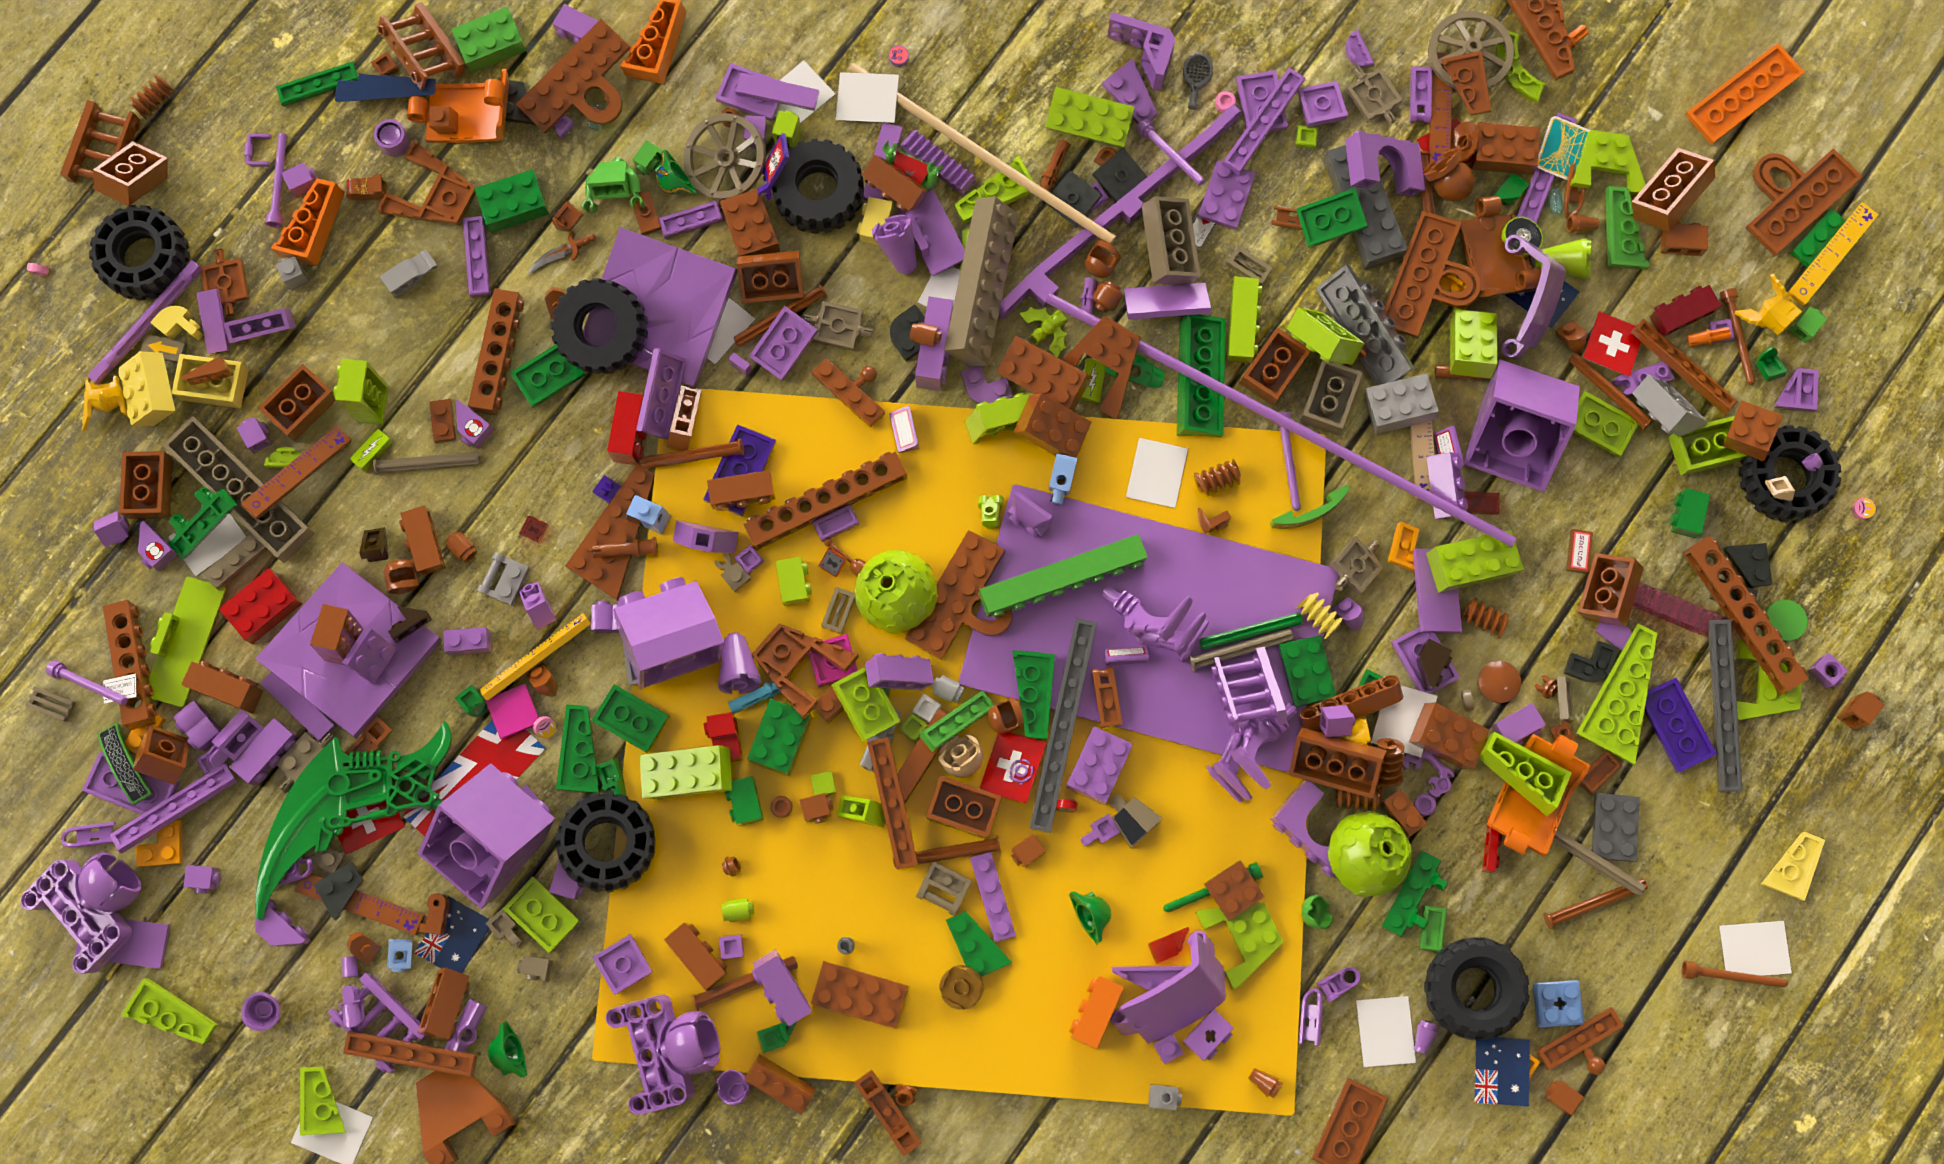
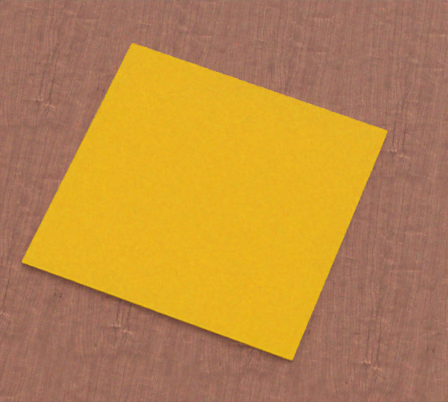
M700 389L702 391L688 449L729 443L737 424L775 439L776 444L764 468V471L770 470L775 500H771L768 504L750 503L743 517L727 510L717 511L712 509L711 504L705 502L703 498L708 490L707 480L713 479L722 457L656 467L652 502L662 506L671 517L663 534L650 529L648 532V540L653 537L657 538L658 556L646 554L642 588L645 598L662 593L660 589L662 583L674 578L683 577L686 584L697 581L716 619L723 641L730 633H740L745 636L751 654L778 624H782L801 631L809 637L822 639V641L848 634L852 651L859 655V658L855 661L858 670L866 667L865 663L872 659L875 654L883 653L886 656L903 655V657L909 658L920 656L924 659H930L934 681L936 677L941 678L944 675L959 682L973 630L965 624L961 627L943 660L906 641L905 637L910 629L900 634H892L869 624L859 612L856 600H854L842 634L821 627L835 588L838 587L855 593L857 576L851 572L850 562L831 547L824 545V541H821L813 524L757 550L764 563L749 574L750 581L734 592L721 576L725 570L718 569L714 562L717 560L720 564H725L727 560L723 556L724 553L691 549L673 542L676 520L739 532L736 552L726 553L731 559V564L734 565L737 562L734 557L749 545H752L754 548L743 525L747 523L746 520L755 515L759 517L765 514V511L771 507L777 506L778 508L792 497L797 499L811 488L816 490L822 487V484L827 480L834 479L835 481L841 478V475L846 471L858 470L863 463L867 461L874 462L882 454L896 451L907 473V479L851 505L860 524L830 539L836 547L851 559H862L866 563L877 554L890 550H903L914 553L930 565L937 584L968 530L994 544L997 543L1013 485H1020L1052 494V491H1049V484L1056 456L1014 433V430L1010 431L1009 429L997 432L998 436L992 438L990 434L983 436L979 439L978 443L973 444L965 424V420L974 410L972 408L874 401L885 411V415L870 428L836 398ZM910 406L919 449L898 453L889 413ZM1084 417L1092 423L1077 455V465L1070 494L1064 495V497L1203 534L1205 533L1198 520V508L1205 513L1208 520L1228 511L1231 516L1228 523L1229 526L1219 532L1214 530L1207 533V535L1317 564L1321 563L1323 517L1310 524L1288 529L1271 528L1270 523L1272 519L1289 511H1292L1296 518L1323 505L1326 449L1293 432H1289L1301 505L1299 511H1294L1291 503L1280 431L1223 427V436L1220 438L1194 435L1177 436V423ZM1139 438L1188 448L1175 508L1126 497ZM658 439L657 455L680 450L667 448L668 440ZM1232 459L1235 460L1241 475L1240 485L1233 480L1232 488L1225 483L1224 491L1218 486L1217 493L1215 494L1210 489L1208 497L1204 492H1199L1195 483L1194 473H1198L1201 476L1202 470H1206L1209 473L1210 467L1216 469L1217 464L1224 466L1225 461H1229L1232 464ZM884 468L876 471L878 476H884L887 473V470ZM861 477L857 483L865 485L868 483V479ZM1059 479L1057 483L1064 485L1065 481ZM842 486L838 492L846 494L850 489L847 486ZM823 495L819 501L821 503H828L831 498L828 495ZM981 495L989 497L994 495L1003 496V507L999 512L1000 524L994 529H987L982 525L981 509L978 507V498ZM805 504L801 507L800 511L804 513L809 512L812 506ZM786 513L782 516L781 520L788 522L792 519L793 515ZM767 522L763 525L762 529L769 531L773 528V524ZM828 550L844 560L836 575L820 566ZM801 557L802 562L807 563L809 575H805L806 583L811 585L812 595L808 596L809 602L784 606L776 561ZM887 578L883 581L884 588H889L892 585V578ZM841 593L838 595L827 624L831 625L843 595ZM849 596L846 597L845 603L843 605V608L841 610L840 616L835 627H839L844 611L850 599ZM980 601L973 607V615L975 617L977 616ZM809 655L788 677L790 682L816 700L825 694L833 684L818 687ZM754 660L761 678L760 688L765 686L764 683H771L772 681ZM721 662L642 689L639 688L638 684L632 685V695L670 716L648 754L713 746L712 740L705 735L704 722H707L706 716L732 712L728 702L747 694H739V690H732V694H726L719 690L718 680ZM932 685L924 690L890 689L888 699L893 708L901 712V722L897 723L891 743L897 773L916 745L899 728L912 713L923 694L942 705L941 708L950 713L981 691L962 686L965 689L959 702L953 701L951 703L934 695V689H931ZM781 692L772 698L792 706ZM985 692L994 705L1008 700L1007 697ZM767 698L734 714L737 718L743 760L731 762L732 781L753 776L764 818L762 821L738 826L736 821L732 822L729 810L733 809L731 801H727L725 792L655 800L642 798L640 755L647 753L626 741L622 773L626 796H628V799L638 802L641 808L648 813L655 832V853L650 862V867L641 875V878L636 883L633 882L628 888L623 890L617 889L609 894L604 950L632 934L653 973L617 995L612 993L601 973L592 1059L594 1061L637 1064L627 1025L612 1028L606 1022V1014L612 1008L665 994L672 1001L675 1019L684 1013L697 1011L691 995H698L705 992V990L664 940L685 922L696 927L700 932L698 938L702 942L706 940L714 950L711 953L716 959L721 958L719 937L742 935L744 957L724 959L723 962L727 965L725 971L728 974L712 988L752 973L754 969L753 962L776 949L782 959L791 956L795 957L798 967L791 970L790 973L811 1008L810 1014L798 1020L786 1045L766 1053L762 1051L756 1032L778 1025L781 1021L775 1012V1003L770 1004L764 994L763 989L765 987L763 983L699 1008L700 1011L708 1014V1018L713 1020L720 1041V1053L718 1054L720 1059L718 1064L711 1070L727 1071L732 1069L747 1073L757 1056L761 1054L793 1075L804 1078L856 1081L872 1069L882 1084H902L918 1087L1147 1105L1150 1084L1178 1087V1092H1181L1182 1096L1181 1105L1177 1107L1287 1116L1294 1114L1303 942L1302 904L1305 900L1307 857L1303 849L1297 848L1290 843V838L1285 833L1282 834L1273 827L1274 823L1270 819L1300 783L1305 781L1304 779L1288 775L1289 772L1258 765L1271 784L1269 788L1265 789L1239 766L1237 777L1252 796L1249 801L1241 796L1243 801L1239 803L1206 769L1208 765L1212 767L1220 761L1222 755L1115 726L1101 728L1100 722L1076 716L1058 800L1068 799L1076 801L1078 803L1077 812L1068 813L1055 810L1051 833L1031 829L1029 827L1055 715V710L1050 709L1047 740L1035 739L1046 742V746L1027 803L1002 797L988 838L993 839L997 835L999 837L1001 853L993 851L991 854L1016 936L998 942L994 940L970 860L971 857L981 854L935 861L972 880L956 915L966 911L1012 962L1005 967L982 976L984 990L980 1000L971 1008L958 1010L944 1002L939 988L941 978L948 969L958 965H965L946 922L947 919L954 916L949 914L948 910L924 898L921 900L916 897L932 862L897 870L893 863L894 855L886 821H884L883 827H878L837 816L842 795L869 799L881 803L874 772L860 766L863 754L868 746V740L861 741L845 710L828 724L813 709L810 724L790 777L753 764L747 760L771 698ZM988 714L958 734L959 738L966 737L965 734L971 735L980 744L983 753L980 768L971 776L965 778L954 777L948 774L939 761L941 752L939 750L905 803L916 852L987 840L927 820L926 815L940 776L980 788L998 734L991 728ZM920 718V719H921L922 721H924L927 725H929V723H928L927 721H925V720H923L922 718ZM1024 726L1010 731L1011 733L1025 736ZM1094 726L1133 744L1105 806L1066 788ZM832 771L836 793L827 794L826 797H831L834 810L830 811L831 816L827 817L828 821L815 824L814 821L806 823L800 799L814 796L810 775ZM1118 794L1126 803L1130 802L1134 797L1162 818L1132 848L1127 845L1120 833L1102 844L1096 839L1084 847L1080 841L1083 836L1093 831L1090 827L1092 823L1107 814H1110L1112 818L1118 813L1110 804ZM778 796H785L792 803V812L785 818H778L771 812V802ZM1307 816V819H1306V829H1307V832H1308V816ZM618 825L613 860L623 854L627 845L626 835ZM1034 834L1046 851L1045 854L1025 868L1022 865L1017 866L1011 857L1014 854L1011 851L1012 848ZM735 856L737 858L741 871L736 876L731 877L724 873L722 863H724L725 857ZM1241 860L1245 868H1248V865L1254 862L1258 863L1263 878L1255 881L1265 897L1256 903L1264 902L1283 943L1237 989L1233 990L1225 971L1242 964L1244 959L1225 921H1222L1204 930L1195 913L1199 910L1219 908L1213 897L1209 895L1171 912H1165L1163 907L1167 903L1206 888L1204 883ZM930 884L927 888V891L951 903H954L956 897ZM1073 891L1083 896L1093 892L1095 896L1106 901L1111 909V919L1104 927L1102 941L1097 945L1084 930L1076 915L1069 894ZM748 898L749 902H753L754 915H751L750 920L737 922L723 920L722 904L727 903L729 900ZM1196 931H1203L1212 941L1215 948V956L1224 967L1226 990L1225 1000L1215 1010L1233 1027L1230 1031L1233 1035L1225 1044L1220 1042L1217 1045L1216 1049L1218 1051L1210 1060L1207 1058L1201 1060L1182 1042L1205 1016L1173 1033L1183 1054L1166 1064L1163 1063L1153 1045L1163 1038L1147 1043L1139 1033L1124 1036L1110 1020L1097 1049L1071 1038L1070 1027L1074 1020H1079L1081 1013L1078 1012L1082 1000H1087L1090 995L1087 989L1092 979H1097L1098 976H1101L1124 987L1113 1011L1115 1012L1117 1009H1120L1121 1005L1148 992V990L1112 973V967L1189 966L1192 963L1191 946L1187 941L1190 935ZM843 937H850L854 941L855 947L850 954H842L837 948L838 941ZM823 961L909 986L897 1029L812 1005L811 1001ZM657 1001L656 1007L658 1010L661 1011V1005ZM637 1007L636 1011L641 1016V1009ZM617 1012V1017L621 1021L622 1016ZM1205 1032L1207 1036L1205 1040L1207 1042L1208 1040L1214 1041L1212 1037L1214 1032ZM648 1050V1056L652 1059L653 1054ZM1254 1068L1279 1078L1278 1081L1283 1083L1274 1098L1267 1097L1248 1079Z

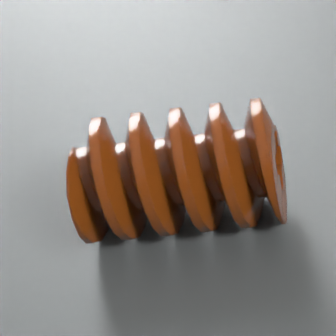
M155 75L157 83L151 80L148 81L151 88L142 87L144 94L139 91L136 92L138 99L130 97L131 105L145 120H147L145 112L152 115L151 107L159 109L158 101L165 104L163 97L171 99L170 91L176 93L158 75Z
M1232 459V464L1229 461H1225L1224 466L1217 464L1216 469L1210 467L1209 473L1206 470H1202L1201 476L1198 473H1194L1195 483L1199 492H1204L1207 497L1209 496L1210 489L1216 494L1218 486L1224 491L1225 483L1231 488L1233 487V480L1238 485L1241 484L1240 471L1234 459Z
M1476 597L1473 598L1463 611L1461 620L1467 616L1468 624L1475 620V628L1483 624V632L1491 628L1490 635L1492 636L1497 631V639H1500L1508 625L1509 615L1504 613L1501 616L1500 609L1493 613L1492 605L1485 609L1486 603L1484 601L1477 605L1478 599Z
M1381 738L1377 741L1378 748L1387 751L1378 785L1394 787L1403 780L1402 767L1404 765L1403 752L1405 747L1397 739Z
M1380 786L1373 799L1336 789L1338 808H1341L1343 803H1346L1347 809H1350L1351 805L1354 804L1357 811L1360 805H1363L1364 812L1368 810L1369 806L1372 807L1373 812H1376L1377 808L1381 805L1383 789Z

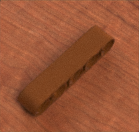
M1395 675L1385 676L1302 709L1300 711V718L1303 727L1323 732L1319 726L1321 707L1346 705L1356 719L1400 702L1404 696L1399 678Z
M939 708L927 728L949 713ZM921 738L914 746L898 771L904 803L907 802L941 746L931 752Z

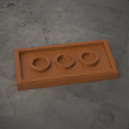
M1347 1078L1311 1159L1320 1164H1360L1388 1101V1097Z

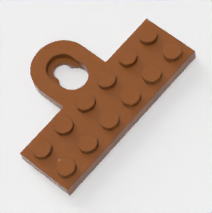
M600 19L516 103V106L545 134L573 106L595 124L606 125L614 122L621 114L623 102L618 91L603 76L631 49L630 46ZM594 88L602 90L608 102V107L605 110H599L597 107L589 106L585 99L588 91Z
M1834 148L1806 173L1802 172L1784 155L1776 153L1767 154L1755 165L1753 180L1756 186L1773 203L1750 222L1745 229L1775 257L1863 176ZM1777 168L1783 171L1790 179V187L1787 189L1778 188L1773 182V177L1770 175V169Z
M1422 211L1383 311L1387 317H1391L1396 324V327H1394L1395 331L1419 338L1433 301L1456 308H1463L1473 304L1479 297L1481 292L1479 275L1470 267L1448 261L1462 227V222ZM1447 275H1454L1466 283V288L1463 291L1446 292L1440 287V281Z
M968 530L936 584L938 598L932 614L917 627L910 629L905 640L943 660L963 624L986 636H998L1007 631L1013 621V609L1005 611L1004 615L994 621L980 620L973 615L974 605L981 601L978 595L979 590L988 583L1006 552L1005 549Z

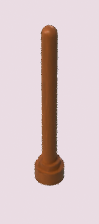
M1726 289L1720 292L1721 301L1727 304L1747 384L1753 385L1755 384V377L1740 318L1735 315V311H1738L1735 303L1738 297L1737 289Z
M1686 960L1682 964L1681 974L1683 978L1693 979L1694 977L1705 976L1783 988L1788 986V981L1782 978L1699 967L1693 961Z

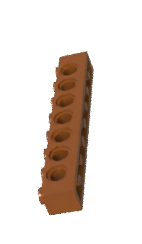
M896 451L893 453L886 452L874 462L867 461L858 470L846 471L841 475V478L835 481L834 479L827 480L822 484V487L816 490L811 488L797 499L792 497L786 500L784 505L778 508L777 506L771 507L765 511V514L759 517L755 515L746 520L747 523L743 525L755 550L757 551L813 524L814 521L850 504L853 505L907 479V473ZM884 468L887 470V473L884 476H878L876 471ZM861 477L868 479V483L865 485H859L857 481ZM842 486H847L850 489L846 494H840L838 490ZM823 495H828L831 498L828 503H821L819 499ZM809 504L812 506L809 512L804 513L800 511L803 505ZM786 513L793 515L792 519L788 522L781 520L782 516ZM767 522L773 524V528L769 531L762 529L763 525Z
M1709 535L1684 551L1683 555L1728 620L1731 619L1732 626L1779 694L1787 693L1808 680L1806 669L1801 664H1798L1792 649L1786 646L1781 639V633L1769 622L1768 614L1760 609L1754 594L1749 592L1744 586L1743 578L1735 573L1731 561L1724 557L1720 551L1718 542ZM1706 556L1713 559V565L1706 561ZM1719 574H1722L1725 577V583L1719 580ZM1731 592L1737 594L1738 601L1731 597ZM1744 609L1750 613V619L1744 616ZM1756 627L1762 630V637L1757 635ZM1768 645L1775 649L1774 655L1768 651ZM1781 663L1787 666V673L1781 670Z

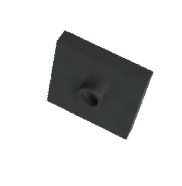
M1124 148L1092 173L1093 177L1115 203L1148 177Z
M1071 170L1051 193L1085 216L1102 197L1100 193ZM1046 203L1075 228L1078 227V223Z

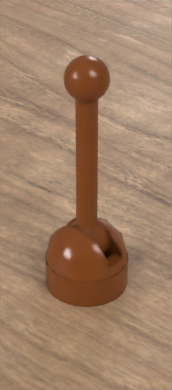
M825 539L824 545L831 547L850 562L851 572L858 577L866 562L862 559H851L836 547L831 539Z

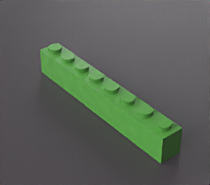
M1137 534L981 588L978 595L986 616L997 618L1004 615L1007 610H1020L1027 603H1040L1047 596H1060L1065 593L1064 590L1070 588L1073 590L1080 589L1085 586L1084 583L1090 581L1098 583L1105 579L1104 576L1110 574L1113 577L1124 573V569L1130 567L1132 570L1144 566L1143 563L1147 560L1148 556L1140 536Z

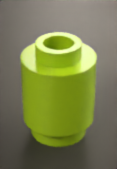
M748 898L727 901V903L722 904L723 920L729 922L750 920L751 915H754L753 902H749Z

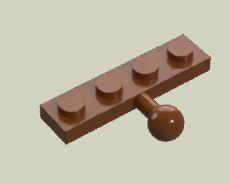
M828 359L822 361L811 371L814 378L870 428L885 415V411L860 389L866 382H872L876 379L877 371L874 367L865 366L861 370V376L854 382Z
M1609 1007L1585 1021L1583 1025H1578L1537 1049L1536 1052L1546 1069L1551 1070L1583 1051L1588 1060L1587 1068L1589 1072L1599 1075L1605 1070V1062L1595 1056L1590 1046L1621 1029L1624 1025L1613 1007Z

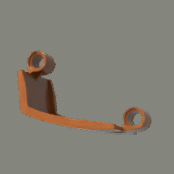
M1498 196L1477 198L1475 201L1476 219L1459 221L1462 222L1460 236L1468 267L1472 268L1481 280V292L1479 295L1481 298L1536 291L1541 276L1540 269H1531L1527 257L1515 256L1505 249V242L1501 238L1502 230L1516 216L1515 214L1496 216L1502 210L1501 199Z

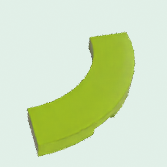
M1508 31L1514 46V57L1505 79L1520 95L1532 102L1538 103L1545 83L1533 77L1523 68L1518 53L1520 34ZM1504 44L1496 45L1497 57L1505 61Z

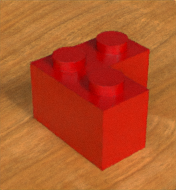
M729 712L706 716L707 722H704L705 735L712 740V745L729 747L731 762L743 760L735 715Z

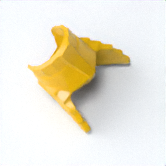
M1771 274L1772 288L1778 296L1765 300L1760 313L1747 309L1735 311V315L1741 317L1742 320L1748 321L1749 324H1755L1761 328L1767 327L1779 336L1802 311L1793 303L1791 296L1786 292L1781 281L1777 280L1774 274Z
M117 376L113 377V382L107 384H90L88 380H85L86 389L84 392L82 431L86 432L92 416V409L108 413L119 406L121 412L128 417L126 399L123 396Z

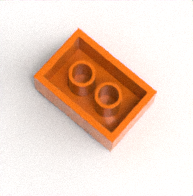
M1098 976L1097 979H1092L1087 989L1090 995L1087 1000H1082L1078 1012L1081 1013L1079 1020H1074L1070 1027L1071 1038L1097 1049L1124 987L1101 976Z

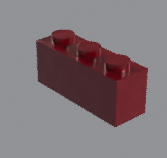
M1710 285L1704 288L1698 286L1690 291L1691 294L1685 297L1681 294L1672 299V303L1668 305L1662 303L1654 308L1655 311L1650 316L1656 330L1665 337L1715 313L1722 305Z

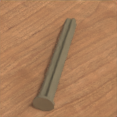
M478 452L385 460L374 458L373 466L375 474L379 475L380 472L474 465L480 463V455Z
M1285 629L1196 657L1189 656V664L1194 673L1197 669L1215 664L1214 658L1219 657L1220 662L1256 652V648L1265 647L1266 649L1293 640V634L1290 629Z
M1556 831L1552 842L1637 896L1644 892L1646 886L1561 831Z

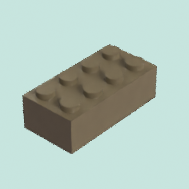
M1154 196L1141 205L1153 283L1189 284L1201 277L1189 199Z

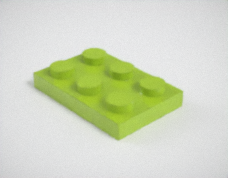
M1584 391L1578 401L1577 422L1572 433L1620 458L1638 423L1625 412Z
M866 667L831 685L862 742L901 722L883 688L869 687Z
M532 877L503 908L548 953H552L580 922L535 877Z

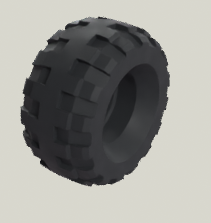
M1471 937L1460 939L1441 949L1429 964L1424 982L1426 1003L1436 1021L1452 1034L1470 1040L1493 1039L1510 1031L1523 1017L1530 997L1528 995V985H1530L1528 975H1526L1523 969L1524 965L1520 959L1505 945L1487 938ZM1469 968L1484 970L1491 977L1494 984V996L1491 1003L1480 1010L1465 1007L1457 995V979L1463 971Z

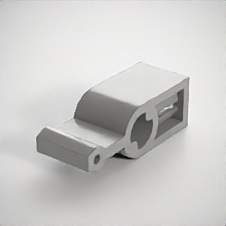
M424 249L412 259L400 262L379 277L394 298H397L419 283L424 275L435 270L438 266L428 251Z

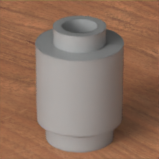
M942 675L941 678L936 677L931 689H934V695L951 703L953 701L958 703L965 688L960 686L961 683Z

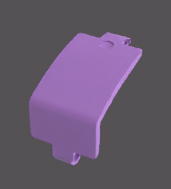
M1511 235L1505 241V249L1508 252L1520 256L1527 251L1543 264L1536 293L1517 339L1506 340L1502 346L1505 356L1519 359L1526 353L1529 347L1535 349L1543 337L1560 298L1566 270L1562 264L1540 248L1532 245L1526 239L1518 235ZM1516 240H1519V241H1520V246H1519V248L1516 249V250H1513V249H1512V244H1513ZM1516 344L1517 351L1514 354H1511L1510 347L1511 345Z
M1203 931L1193 932L1189 940H1187L1191 946L1192 963L1187 968L1156 988L1121 1005L1120 1009L1113 1012L1110 1021L1122 1035L1127 1036L1139 1033L1147 1043H1151L1187 1027L1211 1012L1225 1000L1224 967L1216 958L1214 944Z

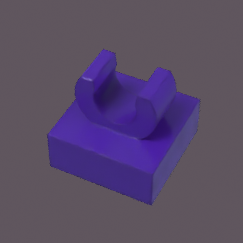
M604 475L592 492L609 504L621 486Z

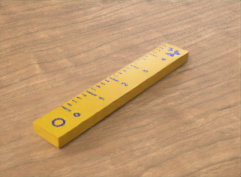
M1861 202L1788 291L1789 296L1804 306L1879 214Z
M585 614L579 615L480 689L483 697L486 700H490L587 628L591 623Z

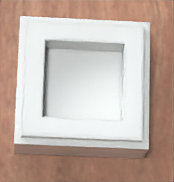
M923 694L912 713L930 723L942 705Z

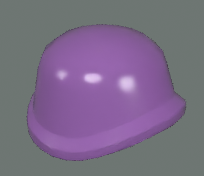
M265 992L251 994L244 1001L241 1011L244 1024L255 1031L270 1029L278 1022L281 1014L278 1001Z

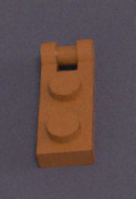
M1113 666L1106 667L1105 670L1091 669L1101 728L1122 725ZM1108 678L1109 683L1101 684L1100 679Z

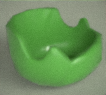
M1312 895L1305 899L1302 904L1304 923L1316 929L1328 928L1333 920V915L1328 912V908L1331 905L1320 895Z

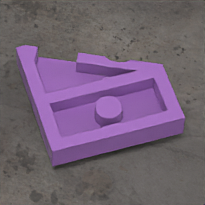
M1797 368L1776 401L1774 408L1815 412L1818 403L1819 370Z

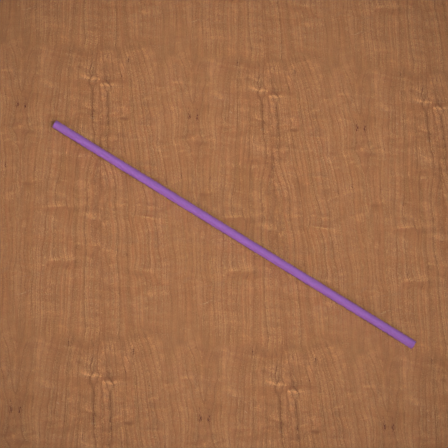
M1049 293L1045 301L1092 327L1101 320L1052 293ZM1140 340L1139 352L1512 547L1517 538Z

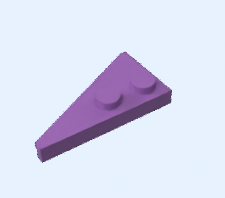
M1188 966L1112 967V973L1150 991L1168 981Z

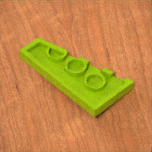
M1020 156L1013 159L1014 162L1009 166L1032 180ZM999 172L993 178H988L983 182L984 185L977 190L974 189L954 205L963 224H966L972 220L976 199L996 196L1007 205L1032 193Z
M143 978L121 1014L125 1018L138 1020L140 1023L158 1027V1029L176 1033L178 1036L201 1044L208 1042L218 1025L149 978Z

